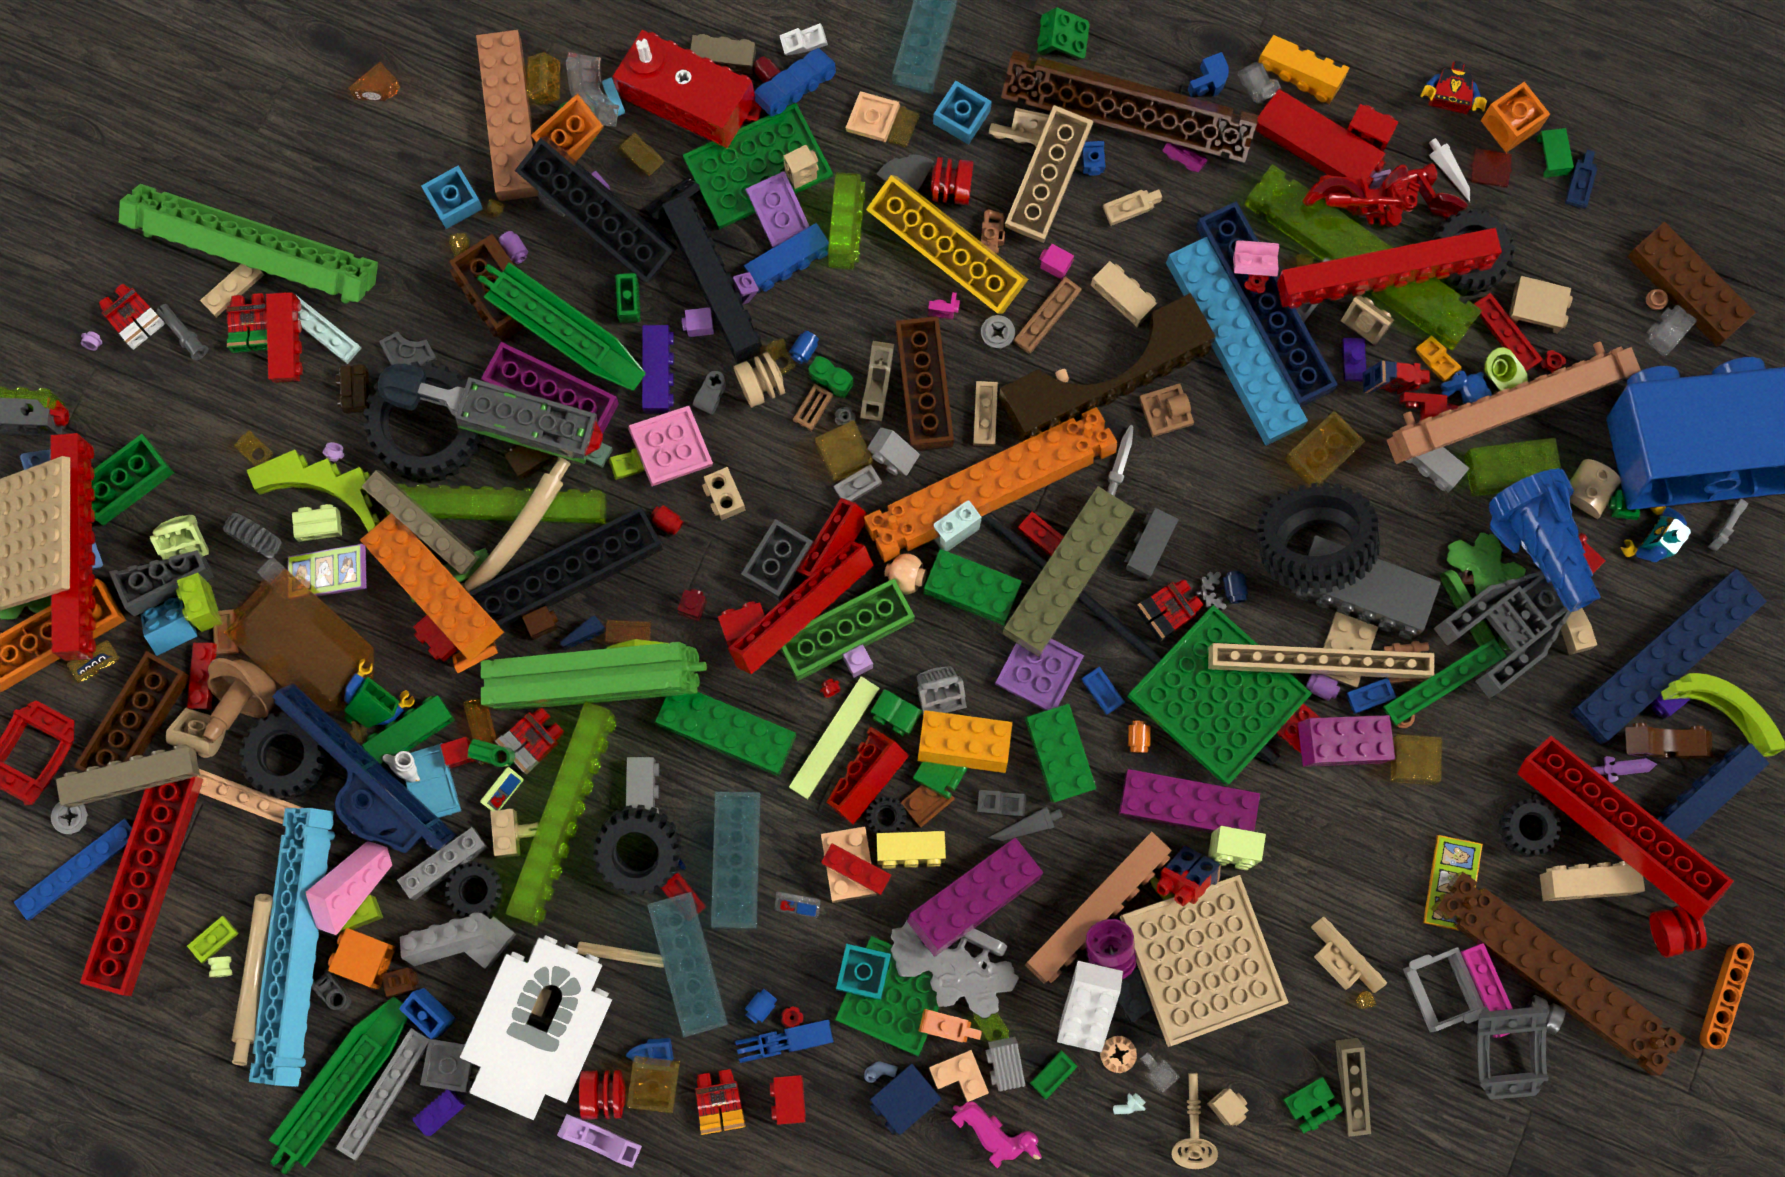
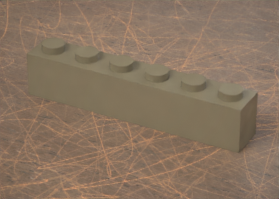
M376 470L362 485L364 490L460 574H466L480 558L382 471Z
M186 744L177 745L171 751L157 750L151 752V756L143 757V755L130 757V761L127 762L112 761L107 763L108 766L99 768V766L86 768V772L63 774L64 777L56 779L60 805L71 808L200 776L196 750Z

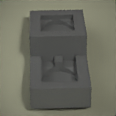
M979 790L977 812L1024 817L1026 795Z

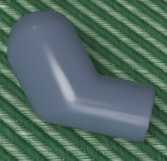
M877 1061L865 1070L864 1078L869 1083L875 1082L883 1074L895 1078L898 1067Z

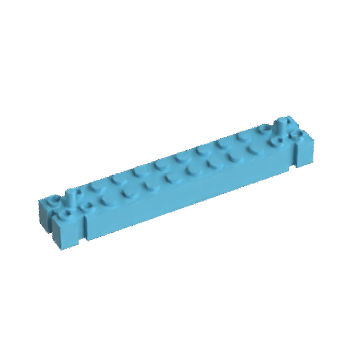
M285 808L283 826H286L285 835H281L253 1054H256L255 1063H251L249 1082L298 1087L301 1077V1068L299 1067H304L306 1064V1060L302 1056L304 1054V1039L307 1031V1015L310 1007V992L313 984L312 976L316 961L315 953L319 929L316 928L305 892L326 875L328 852L331 845L330 840H333L335 837L333 831H328L333 826L334 811L314 808Z

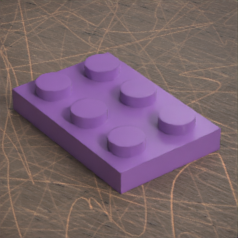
M785 171L745 189L772 247L783 243L810 227Z

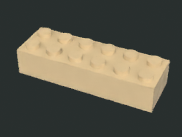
M1055 105L1053 106L1005 222V228L1042 243L1045 242L1092 128V120Z

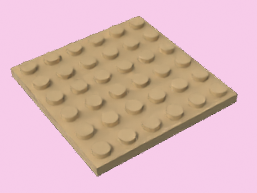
M61 456L0 479V611L70 589V457Z
M1240 875L1220 881L1216 885L1212 884L1198 898L1195 904L1189 902L1185 906H1181L1176 903L1175 897L1120 916L1121 921L1126 923L1133 932L1136 962L1168 1047L1288 1004L1287 997Z

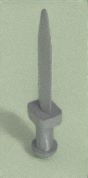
M1132 425L1129 426L1121 440L1113 470L1108 475V482L1110 484L1107 492L1113 496L1116 494L1118 485L1124 479L1122 474L1133 439Z

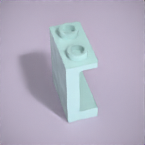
M966 501L934 523V528L940 535V537L934 539L940 549L949 551L980 529L982 517L972 503Z

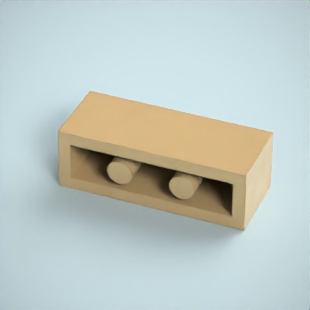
M1109 261L1092 278L1091 286L1136 327L1155 310L1157 305L1155 298L1149 292L1145 293L1139 288L1140 285L1135 279H1129L1119 265H1114Z

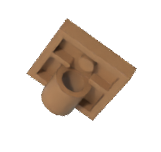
M1180 383L1139 396L1152 437L1194 424L1189 399L1183 393Z

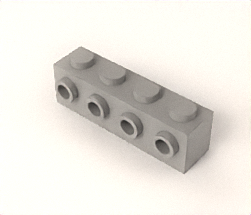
M472 913L466 918L452 919L449 923L442 925H431L428 929L421 931H411L408 935L400 937L401 958L413 966H417L496 943L494 921L482 913Z

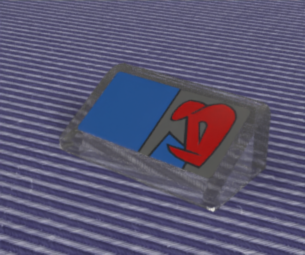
M776 892V911L812 918L819 917L820 899Z

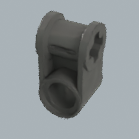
M711 371L708 373L702 387L696 394L693 402L694 407L712 415L714 414L726 388L725 378L721 372ZM719 379L720 384L713 386L712 381L715 382Z
M327 968L321 977L315 982L313 981L311 987L330 1009L345 1011L351 1005V997L334 973L328 971L329 969ZM341 994L343 1002L341 1005L335 1006L334 999L337 995Z

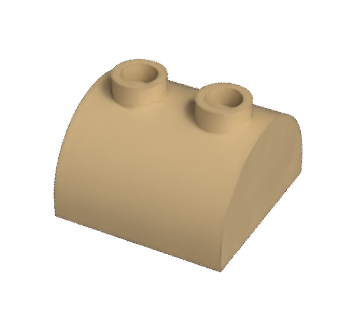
M1585 459L1581 462L1570 480L1574 489L1573 495L1570 496V503L1598 520L1608 505L1610 497L1614 495L1621 484V478L1608 466L1595 460Z
M185 708L166 730V742L173 746L186 744L195 749L199 756L208 758L214 756L219 750L226 729L214 743L205 741L202 736L207 724L211 721L210 715Z

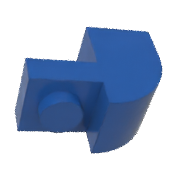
M1222 52L1202 60L1200 69L1203 76L1190 81L1188 87L1191 97L1195 95L1202 96L1209 92V90L1214 97L1223 90L1229 69Z

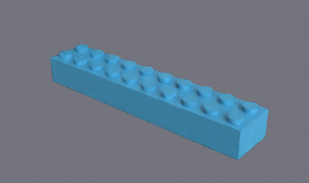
M1205 237L1169 254L1166 264L1184 296L1189 293L1192 294L1214 332L1216 338L1212 348L1264 444L1267 446L1304 428L1308 421L1208 238Z

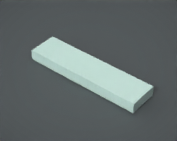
M298 297L301 302L298 320L301 321L302 328L348 364L361 350V347Z

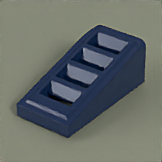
M594 615L564 638L560 644L567 650L604 634L607 630Z

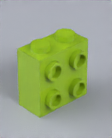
M199 573L177 580L179 588H176V592L180 601L183 600L185 608H182V612L186 621L189 620L192 626H196L201 632L209 630L216 625H223L218 614V607L211 585Z

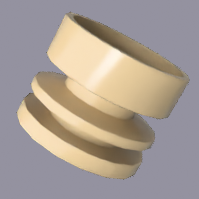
M768 352L762 354L764 364H762L758 356L754 357L756 367L753 369L747 361L733 366L739 384L751 408L764 403L763 392L767 391L772 399L775 398L774 387L779 395L785 394L781 372Z

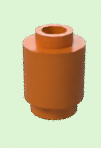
M1133 721V725H1128V747H1130V752L1148 753L1151 726L1146 725V721Z

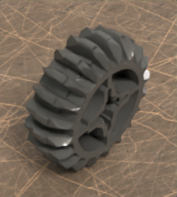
M232 513L223 527L224 532L230 537L266 558H273L282 544L281 540L274 534L238 513Z

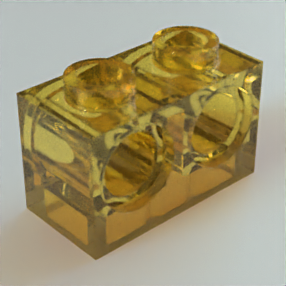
M544 52L528 57L527 97L543 105L560 100V61Z

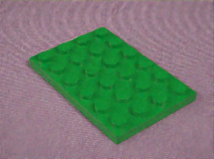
M797 103L786 107L781 114L775 116L768 115L740 128L728 148L710 142L683 155V159L693 179L700 185L699 190L719 229L756 213L745 189L785 171L784 155L804 145H807L810 151L813 150L818 158L816 163L819 170H817V179L796 189L791 184L794 193L797 194L833 177V172Z

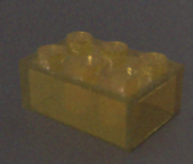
M1333 411L1288 453L1285 461L1310 487L1311 483H1317V487H1319L1357 452L1365 441Z

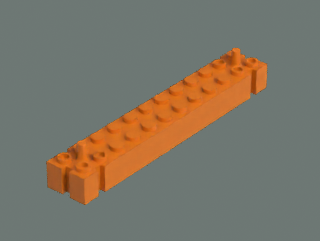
M1095 407L1082 413L1081 420L1077 422L1074 418L1065 421L1033 438H1029L888 505V511L883 514L879 509L865 516V527L872 540H876L877 550L885 563L899 556L900 550L905 547L907 551H910L940 537L934 528V523L966 501H970L982 517L1093 464L1094 457L1098 455L1100 459H1104L1116 453L1117 440L1109 428L1104 430L1105 420L1098 408Z

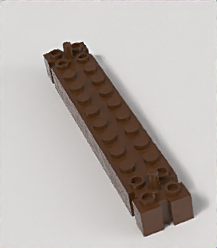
M1015 50L1012 53L1001 98L1015 102L1018 101L1019 97L1026 99L1025 104L1052 111L1055 105L1090 119L1094 123L1221 156L1223 151L1230 153V159L1241 162L1246 161L1250 142L1257 125L1258 115L1242 111L1241 115L1233 114L1234 108L1038 57L1037 61L1029 60L1030 54Z
M1462 871L1454 875L1446 887L1450 890L1449 894L1440 895L1431 910L1445 920L1454 919L1455 923L1453 926L1476 944L1484 943L1489 954L1557 1005L1564 1007L1566 1012L1629 1059H1639L1637 1065L1647 1073L1661 1076L1670 1063V1060L1666 1058L1669 1053H1676L1686 1038L1671 1027H1660L1663 1023L1662 1020L1486 888L1479 890L1475 888L1478 882Z

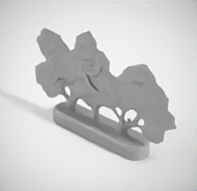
M907 920L902 928L892 929L891 939L894 941L891 952L892 957L896 961L898 974L902 977H915L928 970L932 972L933 977L930 980L932 989L937 992L936 1000L938 1007L952 1006L960 997L964 996L970 1010L982 1018L990 1017L991 1014L999 1011V1000L996 993L1012 991L1019 979L1018 975L1014 974L1011 962L992 963L989 960V952L997 956H1003L1007 945L979 930L972 929L961 937L956 949L947 948L934 957L929 949L922 944V940L911 928ZM968 941L982 948L983 952L976 958H973L965 950L964 946ZM983 961L987 964L986 969L982 968Z

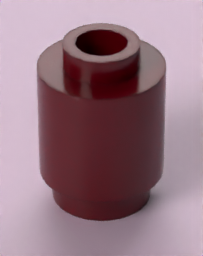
M765 56L760 57L753 64L754 73L763 84L771 81L773 77L781 72L771 59H767Z

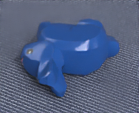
M1458 371L1452 376L1451 381L1441 384V395H1447L1448 397L1454 392L1460 391L1464 404L1476 402L1478 399L1488 395L1492 396L1490 389H1487L1483 379V372L1467 376L1464 371Z

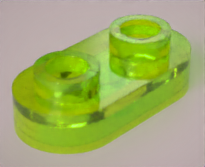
M973 1012V1018L988 1042L1009 1037V1031L997 1012L991 1014L987 1019H982ZM994 1030L1001 1032L1000 1038L996 1039L993 1037Z

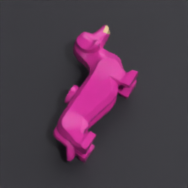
M967 1102L961 1107L954 1105L953 1109L957 1113L951 1119L960 1128L964 1125V1121L973 1127L984 1148L993 1153L989 1160L996 1168L1001 1166L1002 1160H1013L1023 1151L1027 1152L1034 1159L1042 1158L1037 1148L1038 1138L1033 1132L1024 1131L1015 1137H1010L1000 1129L1002 1123L994 1115L989 1117L975 1102Z

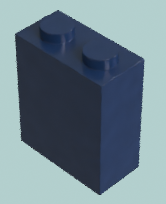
M911 1064L870 1099L873 1103L870 1107L878 1117L882 1114L886 1118L885 1126L893 1135L896 1132L901 1135L937 1104L941 1098L915 1066Z

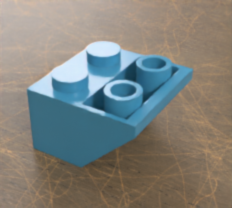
M178 597L170 598L164 604L156 608H149L141 614L144 637L156 656L197 637L196 627H193L189 620L186 621L182 612V608H185L183 600L180 601Z

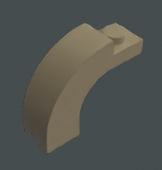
M873 341L860 418L882 421L892 368L894 344Z

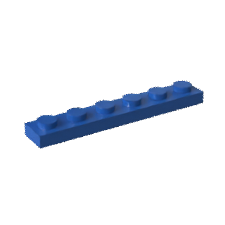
M124 818L14 901V904L25 919L31 920L125 849L133 827L130 822Z

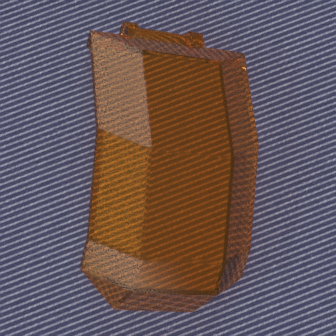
M284 569L270 584L263 579L260 583L261 586L240 608L237 607L233 611L239 617L225 630L224 634L282 687L294 683L324 712L343 711L346 706L344 700L346 686L353 675L359 672V661L365 658V662L362 665L364 669H367L372 663V671L369 674H365L363 678L365 679L367 676L370 679L374 678V647L288 570Z

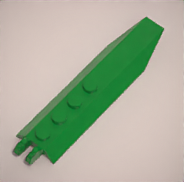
M508 262L502 273L490 264L485 266L489 273L498 277L495 283L489 281L485 276L479 275L477 277L481 283L490 288L484 296L485 299L590 373L632 391L635 390L646 373L615 336L510 262Z
M394 996L354 1026L269 1139L270 1142L280 1148L270 1161V1164L273 1166L277 1165L285 1155V1152L291 1156L281 1170L283 1174L286 1175L295 1165L296 1161L304 1168L308 1165L391 1054L408 1019L399 1009L403 1003Z

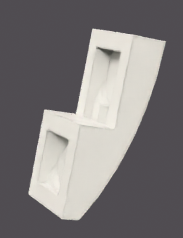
M821 24L802 31L797 28L779 35L785 55L799 54L828 45Z

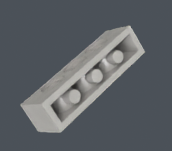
M471 827L397 881L408 897L415 901L449 877L451 873L456 872L455 869L458 866L460 868L463 867V864L469 863L487 850L488 846L477 830Z

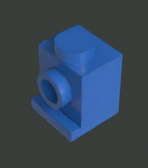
M1104 141L1085 142L1082 150L1083 174L1088 173L1095 176L1104 173Z

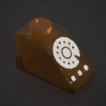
M379 62L348 89L355 100L385 101L388 97H393L398 92L400 86L397 79Z

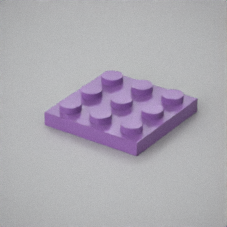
M1053 639L1050 640L1040 657L1016 643L995 685L1044 710L1058 707L1084 655Z

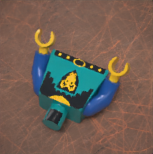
M1670 507L1650 508L1656 515L1663 513V516L1659 517L1639 548H1635L1631 540H1625L1624 543L1627 548L1620 547L1626 557L1636 554V557L1651 562H1658L1659 560L1674 556L1691 533V530L1686 527L1687 522L1684 516Z

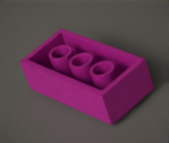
M1390 715L1309 718L1298 722L1303 767L1382 764L1395 760Z

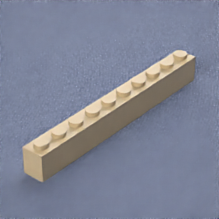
M1213 643L1209 647L1208 669L1428 679L1434 676V653Z

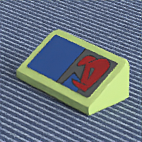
M507 767L481 799V803L491 811L500 810L523 782V778L510 767Z

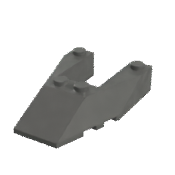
M1542 571L1518 579L1490 585L1433 629L1448 646L1486 617L1513 651L1475 681L1490 699L1548 654L1550 646L1556 640L1561 627L1566 623L1571 612L1562 603L1552 583H1548Z

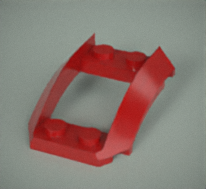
M37 700L27 704L28 706L25 708L15 709L10 723L0 738V789L22 800L24 805H33L60 768L74 742L75 721ZM27 723L60 740L55 753L36 780L4 763L21 737Z

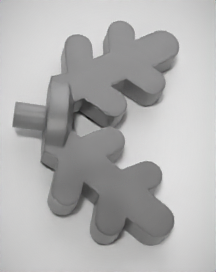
M1209 572L1207 574L1208 580L1206 577L1200 579L1202 586H1200V591H1196V596L1201 595L1207 609L1211 605L1216 606L1220 610H1225L1227 607L1226 604L1222 603V597L1214 599L1216 596L1214 592L1210 595H1207L1206 590L1213 591L1215 589L1212 584L1216 586L1220 584V581L1217 580L1221 576L1220 572H1216L1214 575L1212 572Z

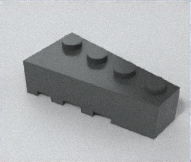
M198 550L172 556L162 561L149 562L150 564L142 566L127 567L128 569L121 571H109L124 608L133 616L177 596L176 588H179L177 580L196 573H199L206 581L214 577L206 558Z

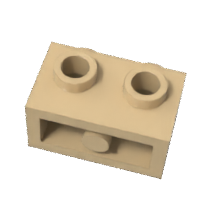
M1223 1089L1207 1103L1224 1125H1239L1246 1119L1244 1114L1249 1111L1245 1107L1247 1105L1246 1100L1239 1093L1236 1094L1231 1089Z

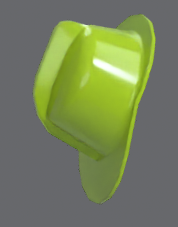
M1504 347L1497 348L1486 358L1485 373L1500 391L1514 388L1516 385L1528 381L1524 367L1510 349Z

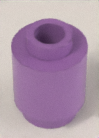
M508 231L500 236L498 241L513 263L519 264L527 258L528 250L517 234H514L513 231Z
M1311 674L1305 686L1312 694L1327 701L1331 698L1335 699L1340 690V687L1337 686L1338 681L1323 674Z

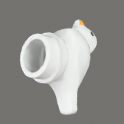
M401 751L396 756L389 754L383 756V761L390 766L399 778L405 779L409 783L420 781L414 758L409 752Z

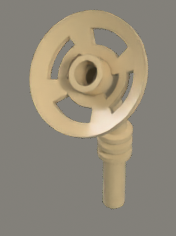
M1188 1073L1189 1100H1187V1103L1189 1105L1187 1108L1189 1110L1187 1114H1190V1138L1181 1140L1173 1146L1172 1158L1182 1167L1203 1169L1216 1162L1218 1150L1211 1142L1199 1139V1114H1201L1199 1109L1201 1106L1198 1104L1201 1101L1198 1100V1073ZM1179 1147H1181V1155L1178 1153ZM1208 1147H1210L1211 1150H1212L1211 1155L1208 1154V1153H1209V1148H1208ZM1190 1157L1191 1159H1199L1201 1157L1203 1160L1191 1161L1188 1160V1158Z

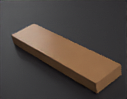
M1064 277L1016 336L1013 343L1030 355L1080 294L1082 288L1067 277Z

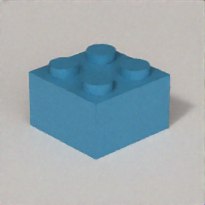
M955 81L935 111L933 124L969 145L990 113L992 101Z
M459 165L421 185L445 229L483 209Z

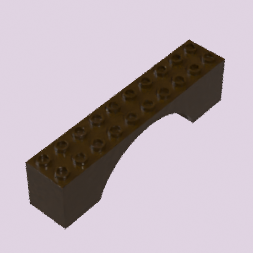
M1189 293L1153 311L1148 325L1149 339L1145 352L1129 370L1116 378L1097 384L1079 385L1054 379L1040 369H1037L1001 387L998 401L1020 441L1023 442L1072 418L1076 421L1082 413L1102 404L1105 406L1109 405L1119 395L1127 396L1135 391V387L1142 385V387L1147 386L1154 381L1153 378L1159 375L1161 377L1167 376L1172 372L1173 368L1177 366L1182 368L1191 363V359L1197 356L1202 358L1208 355L1216 336L1192 294Z

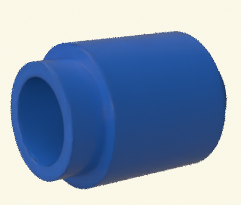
M804 331L803 334H800L789 351L792 355L791 358L799 364H802V362L807 363L818 346V337L809 331Z
M762 989L760 993H756L745 1007L748 1011L746 1016L754 1023H757L758 1020L763 1023L776 1006L774 1004L777 999L765 989Z

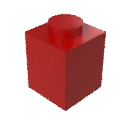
M467 737L440 744L445 764L448 768H454L475 761V759L468 757V749L471 742Z

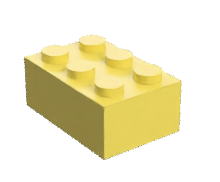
M945 831L877 833V864L882 865L883 869L896 868V864H904L905 868H916L920 863H927V867H940V864L945 862Z

